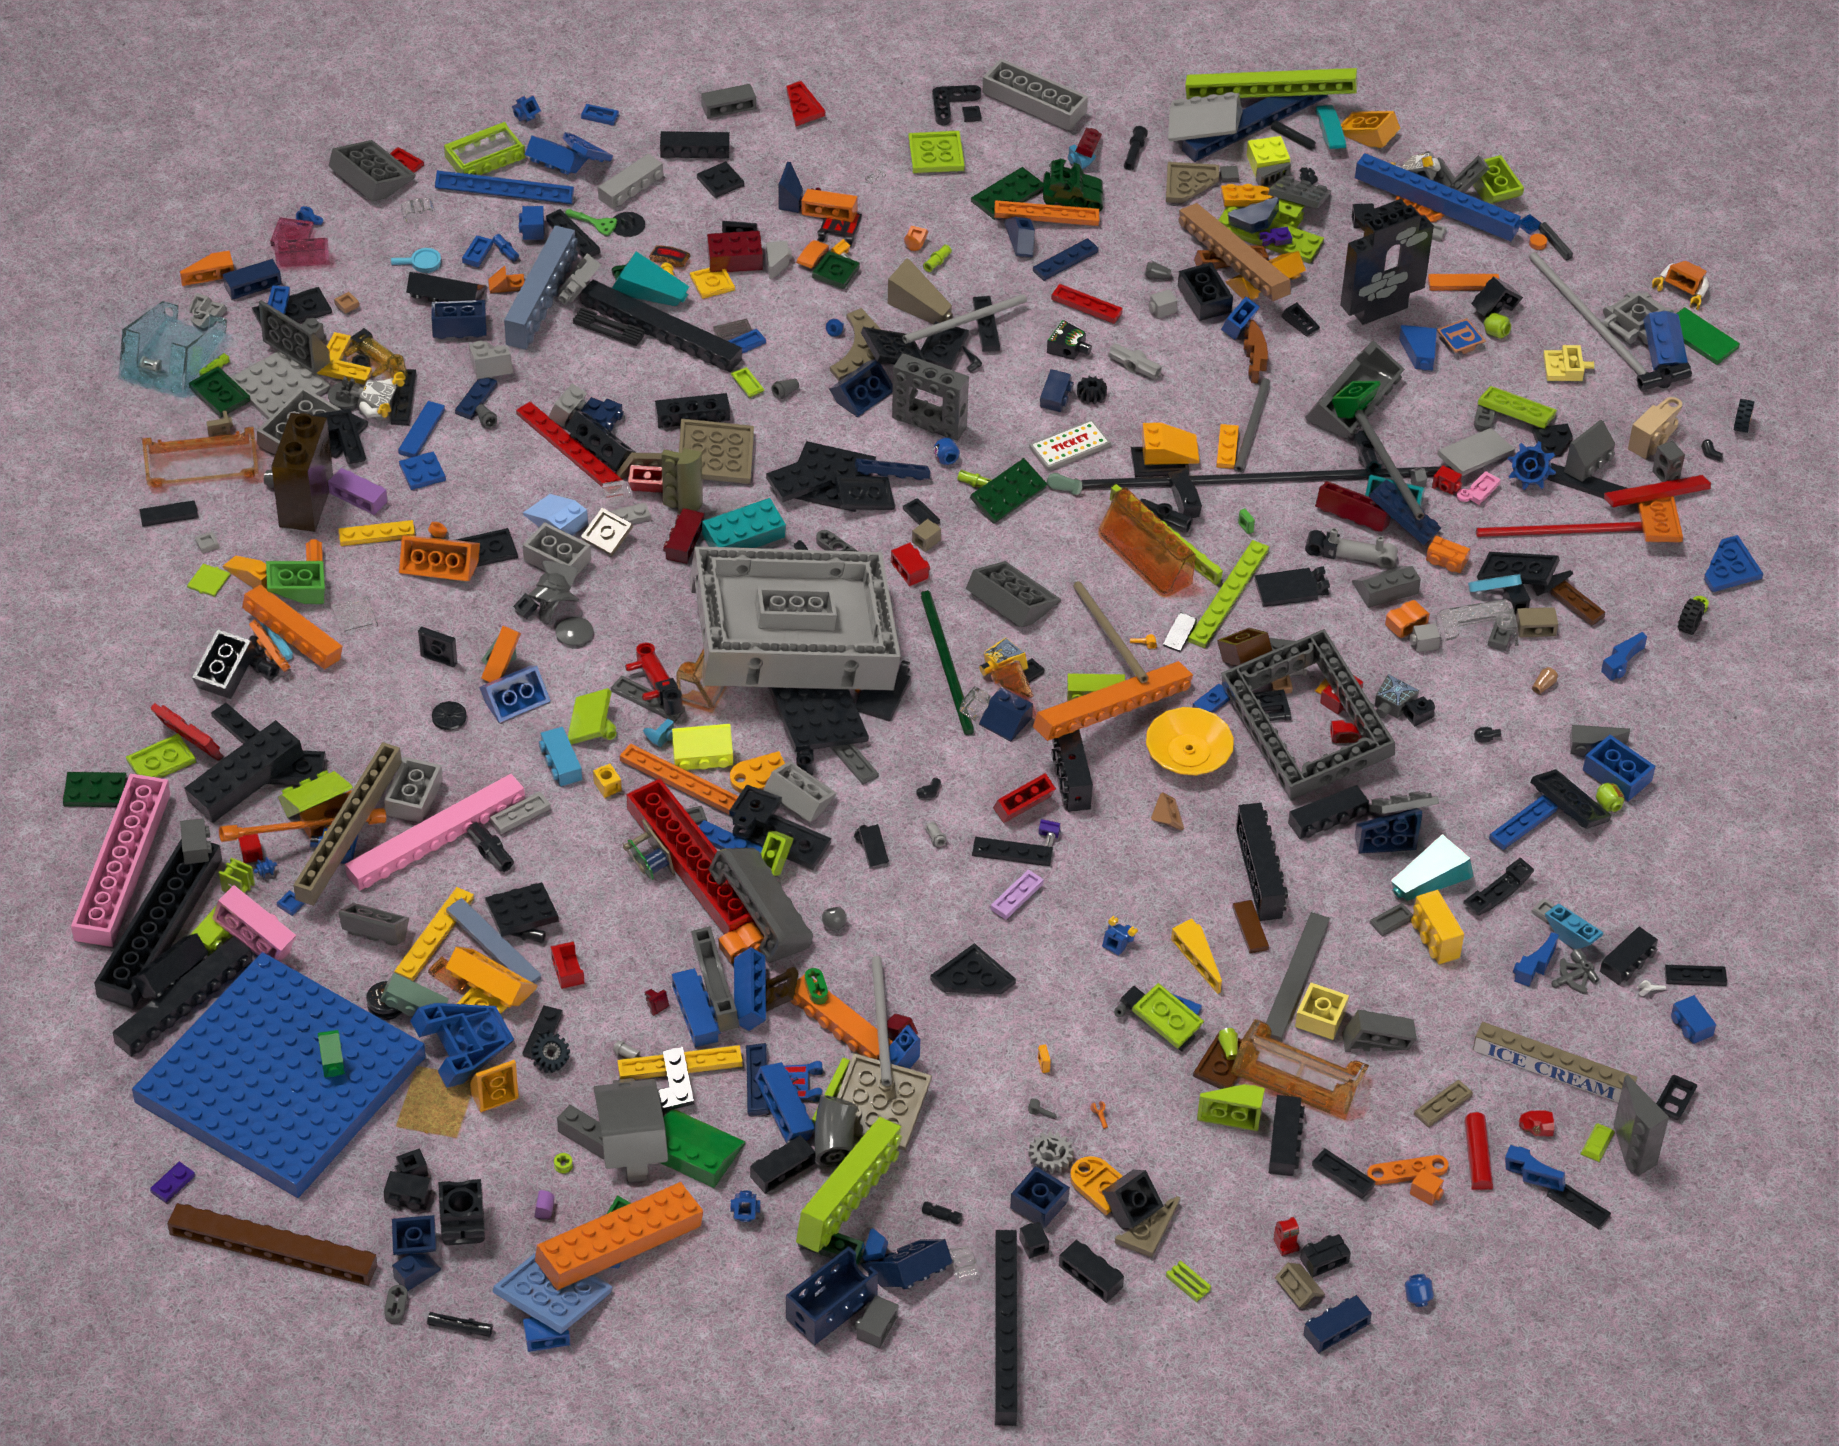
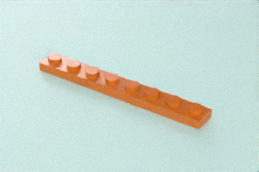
M631 743L619 756L621 762L656 779L661 778L664 783L729 814V810L738 798L737 795Z

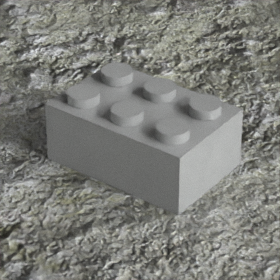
M544 522L523 544L524 561L542 570L544 569L541 562L544 560L574 566L578 569L577 576L591 561V545Z
M404 757L384 800L386 815L418 823L425 821L443 781L441 765Z

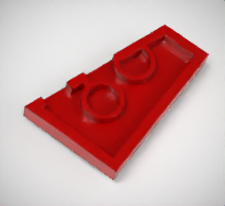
M802 81L786 86L795 127L826 116L825 109Z

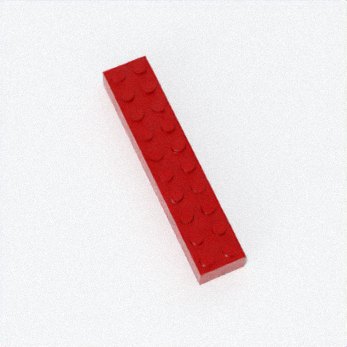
M661 778L626 794L627 810L644 832L642 820L644 819L647 822L648 826L670 853L675 872L723 934L735 931L749 922H753L758 927L729 881L726 879L725 883L717 884L708 870L717 852L716 848Z

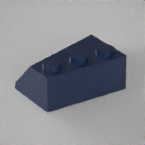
M920 1239L897 1248V1253L885 1254L884 1258L879 1259L877 1262L865 1261L860 1264L867 1273L870 1266L878 1272V1284L881 1287H902V1289H908L914 1286V1282L927 1280L930 1278V1274L946 1270V1266L952 1264L953 1261L946 1239Z

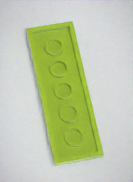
M1227 206L1218 219L1240 239L1258 246H1262V240L1259 239L1261 232L1270 233L1271 229L1288 227L1293 238L1291 244L1275 246L1274 243H1271L1268 246H1264V248L1281 254L1299 251L1302 261L1309 264L1324 243V237L1275 220L1272 221L1268 229L1252 234L1229 225L1228 212L1240 209L1235 206Z

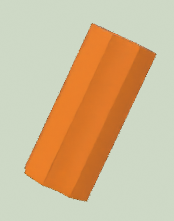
M311 539L306 543V561H323L322 542H319L317 539Z

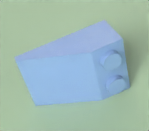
M553 494L547 495L523 512V515L538 527L545 522L570 535H574L588 525L586 508L575 500Z

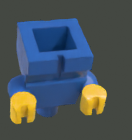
M1112 916L1108 920V930L1105 931L1102 947L1119 956L1125 950L1128 943L1133 942L1138 929H1134V926L1131 927L1130 925H1115L1119 920L1117 917Z

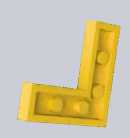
M334 332L327 345L330 363L318 371L317 374L341 380L347 377L348 381L353 378L355 383L365 385L372 375V368L341 361L351 343V336Z

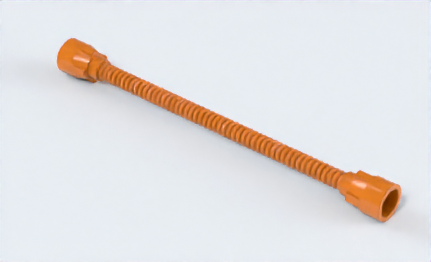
M383 807L374 808L366 822L369 825L385 823V809ZM335 817L246 828L237 827V825L220 826L219 838L221 842L237 840L238 837L243 835L328 826L332 824Z

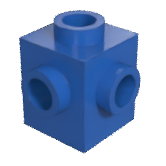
M523 96L516 100L517 104L512 106L514 116L519 121L526 120L528 122L536 118L535 114L541 111L534 96L528 98Z
M741 1190L735 1194V1199H731L730 1212H734V1219H739L741 1222H750L751 1219L756 1218V1213H760V1200H756L757 1194H752V1191ZM742 1202L750 1203V1206L743 1207Z

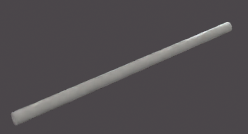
M1532 252L1529 255L1530 260L1638 375L1649 373L1536 252Z

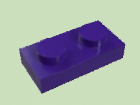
M179 1161L150 1188V1192L167 1203L195 1177V1172Z

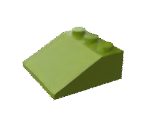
M328 770L317 774L318 778L313 781L308 778L299 782L300 787L294 789L293 786L281 790L283 794L278 796V799L288 818L353 789V787L335 771L328 773Z

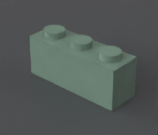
M395 972L387 981L380 999L387 1006L396 1008L408 1016H413L418 1007L433 1003L447 1004L449 998Z

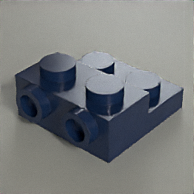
M591 397L581 409V412H586L610 432L613 430L614 424L618 420L620 421L624 415L622 404L610 399H606L603 402Z

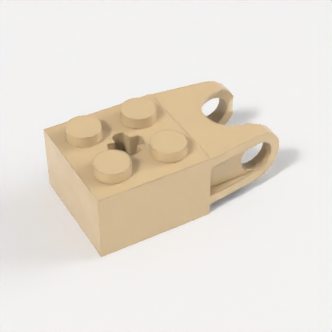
M1668 397L1658 406L1652 405L1633 423L1628 450L1644 459L1654 455L1657 446L1665 444L1668 437L1678 427L1676 416L1682 409L1681 400L1675 397ZM1669 403H1676L1678 406L1671 407Z

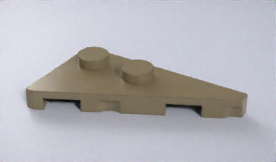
M631 453L615 474L621 479L629 477L631 465L662 467V453Z
M1176 1196L1165 1202L1164 1207L1140 1224L1130 1228L1123 1235H1117L1115 1244L1153 1257L1180 1203L1181 1197Z

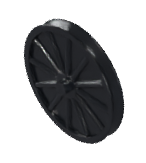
M453 701L442 702L432 711L434 725L443 730L457 729L465 723L467 718L465 708Z

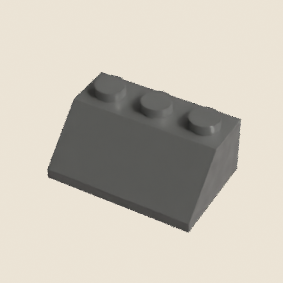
M1599 420L1570 443L1565 473L1580 481H1584L1586 478L1591 477L1596 470L1601 469L1605 463L1614 458L1615 442L1604 421Z
M1400 566L1354 579L1352 583L1367 608L1419 594L1421 578L1413 566Z
M352 903L339 910L342 930L349 931L348 933L351 935H365L367 939L373 941L384 940L386 944L397 946L405 941L409 917L357 903Z

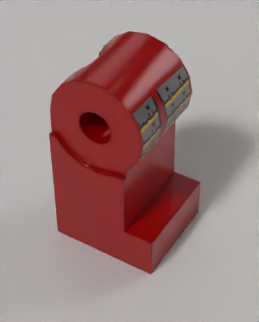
M1294 1217L1285 1221H1277L1273 1240L1281 1256L1299 1251L1297 1243L1299 1226Z

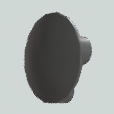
M581 617L566 618L560 621L556 627L557 641L567 645L583 647L593 635L592 624Z

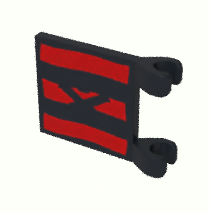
M856 213L853 222L824 218L821 228L817 232V241L824 242L827 233L845 236V242L851 247L862 214Z

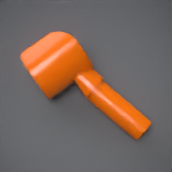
M1103 1101L1099 1102L1100 1110L1096 1108L1095 1103H1092L1090 1106L1091 1111L1098 1114L1103 1129L1108 1128L1103 1112L1106 1107Z

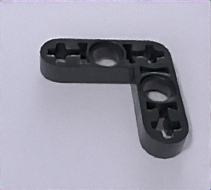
M977 85L941 86L934 88L932 100L936 123L943 126L948 125L951 122L949 102L977 101L981 98V88ZM938 105H944L946 107L940 108L938 107Z

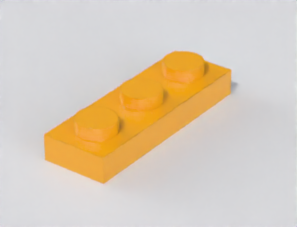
M1220 425L1217 468L1234 469L1238 425Z

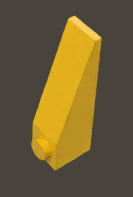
M1191 918L1172 928L1171 941L1217 994L1221 993L1222 980L1202 927Z

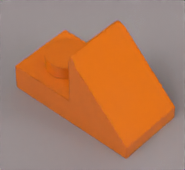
M503 266L488 279L490 293L520 291L524 284V274L506 275V268Z

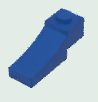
M1641 632L1614 646L1612 655L1603 660L1601 672L1610 681L1623 677L1626 673L1628 661L1645 648L1647 636Z
M1551 932L1546 942L1536 952L1527 957L1523 956L1520 963L1516 962L1513 973L1516 974L1514 982L1530 987L1535 973L1544 975L1557 947L1559 934Z
M1510 1145L1505 1156L1506 1170L1523 1174V1182L1564 1191L1566 1186L1565 1172L1553 1169L1539 1162L1530 1154L1529 1149Z

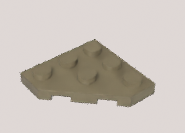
M1168 162L1166 202L1184 203L1219 182V165Z

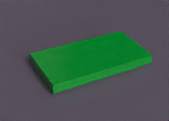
M1686 307L1676 313L1679 315L1684 344L1714 364L1718 365L1739 348V342Z

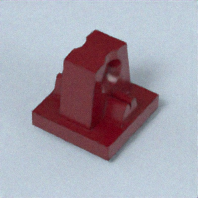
M652 989L644 992L647 1005L653 1016L669 1007L667 993L664 989L658 993Z

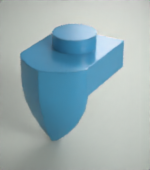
M1075 144L1069 146V162L1071 164H1080L1082 169L1088 167L1096 158L1094 154L1089 158L1075 152L1077 148Z
M667 719L657 730L644 728L643 732L653 744L661 747L672 739L674 722Z

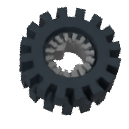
M553 1033L543 1034L542 1037H539L533 1044L530 1052L532 1053L531 1060H535L533 1062L534 1066L538 1064V1069L540 1071L542 1068L545 1069V1073H548L549 1070L551 1073L560 1070L570 1057L568 1056L570 1049H567L569 1044L564 1043L566 1040L564 1037L559 1039L560 1035L556 1034L553 1036ZM547 1049L554 1051L553 1057L550 1058L546 1055Z

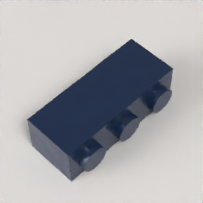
M273 259L223 274L224 287L231 300L271 288L272 285L278 286L282 284L280 270Z
M1355 1295L1350 1299H1344L1334 1308L1326 1309L1322 1315L1310 1318L1305 1323L1303 1336L1319 1354L1368 1326L1372 1313L1360 1298Z

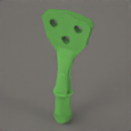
M572 209L565 211L568 217L591 223L604 236H609L617 224L616 218L596 219Z

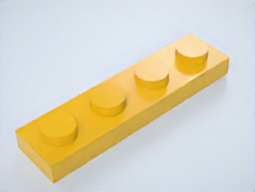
M413 520L338 528L340 546L401 540L402 536L405 535L415 536Z

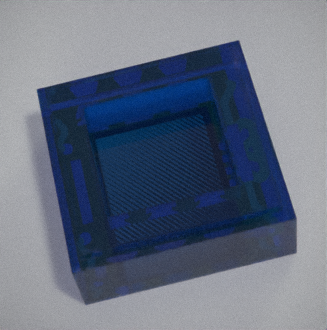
M1529 214L1520 219L1519 227L1526 233L1531 234L1539 228L1541 222Z

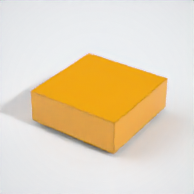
M1046 1044L1039 1045L1037 1058L1041 1072H1050L1051 1060Z

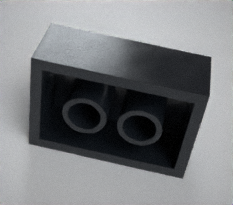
M1211 262L1179 271L1178 288L1199 321L1232 312L1233 295Z
M217 629L192 676L197 688L232 699L256 653L253 643L249 639Z

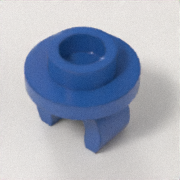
M833 318L826 323V331L829 335L835 337L843 332L844 323L840 320Z

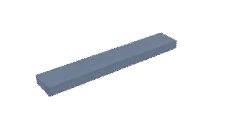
M460 898L446 908V913L499 964L533 983L541 979V973L501 937L464 899Z

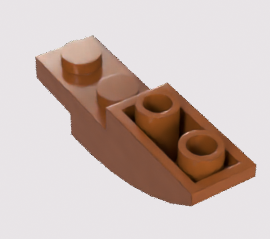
M1250 320L1249 327L1245 328V337L1248 339H1244L1243 350H1247L1246 357H1250L1249 363H1253V365H1249L1248 376H1252L1251 383H1258L1259 371H1267L1268 349L1261 329L1254 320Z

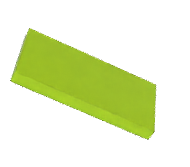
M1490 386L1481 395L1477 403L1478 405L1544 429L1557 413V410L1493 386Z

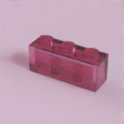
M328 238L274 241L275 259L278 268L330 265Z

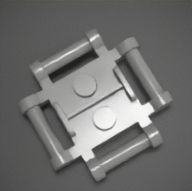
M1629 292L1612 306H1607L1603 309V314L1607 317L1603 324L1606 328H1611L1624 337L1625 341L1629 344L1634 342L1638 336L1645 344H1648L1643 319L1648 313L1660 311L1674 313V311L1658 303L1648 293L1641 294L1638 292L1634 295Z

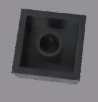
M1133 1169L1102 1190L1119 1226L1123 1228H1134L1164 1207L1146 1170Z

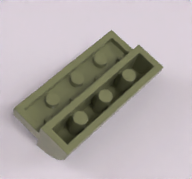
M684 448L682 453L666 449L662 452L663 505L670 508H678V514H681L683 508L697 511L703 504L702 452Z

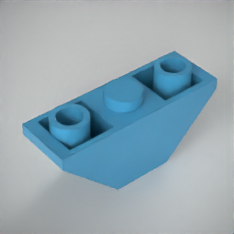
M1559 903L1545 913V917L1554 932L1559 934L1558 938L1574 950L1590 946L1603 936L1601 930Z

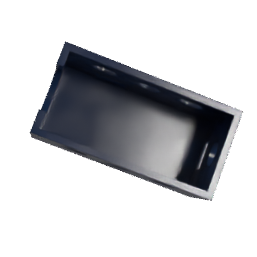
M847 1247L786 1295V1320L815 1346L865 1307L868 1302H871L875 1295L878 1296V1272L870 1266L868 1268V1277L865 1276L856 1264V1252ZM836 1264H838L837 1267H836L833 1271H831L832 1268H833Z

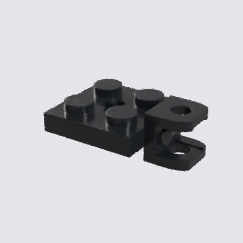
M746 784L729 810V816L733 817V825H735L733 827V836L747 840L756 830V825L765 828L781 805L782 797ZM746 830L745 833H740L739 831Z

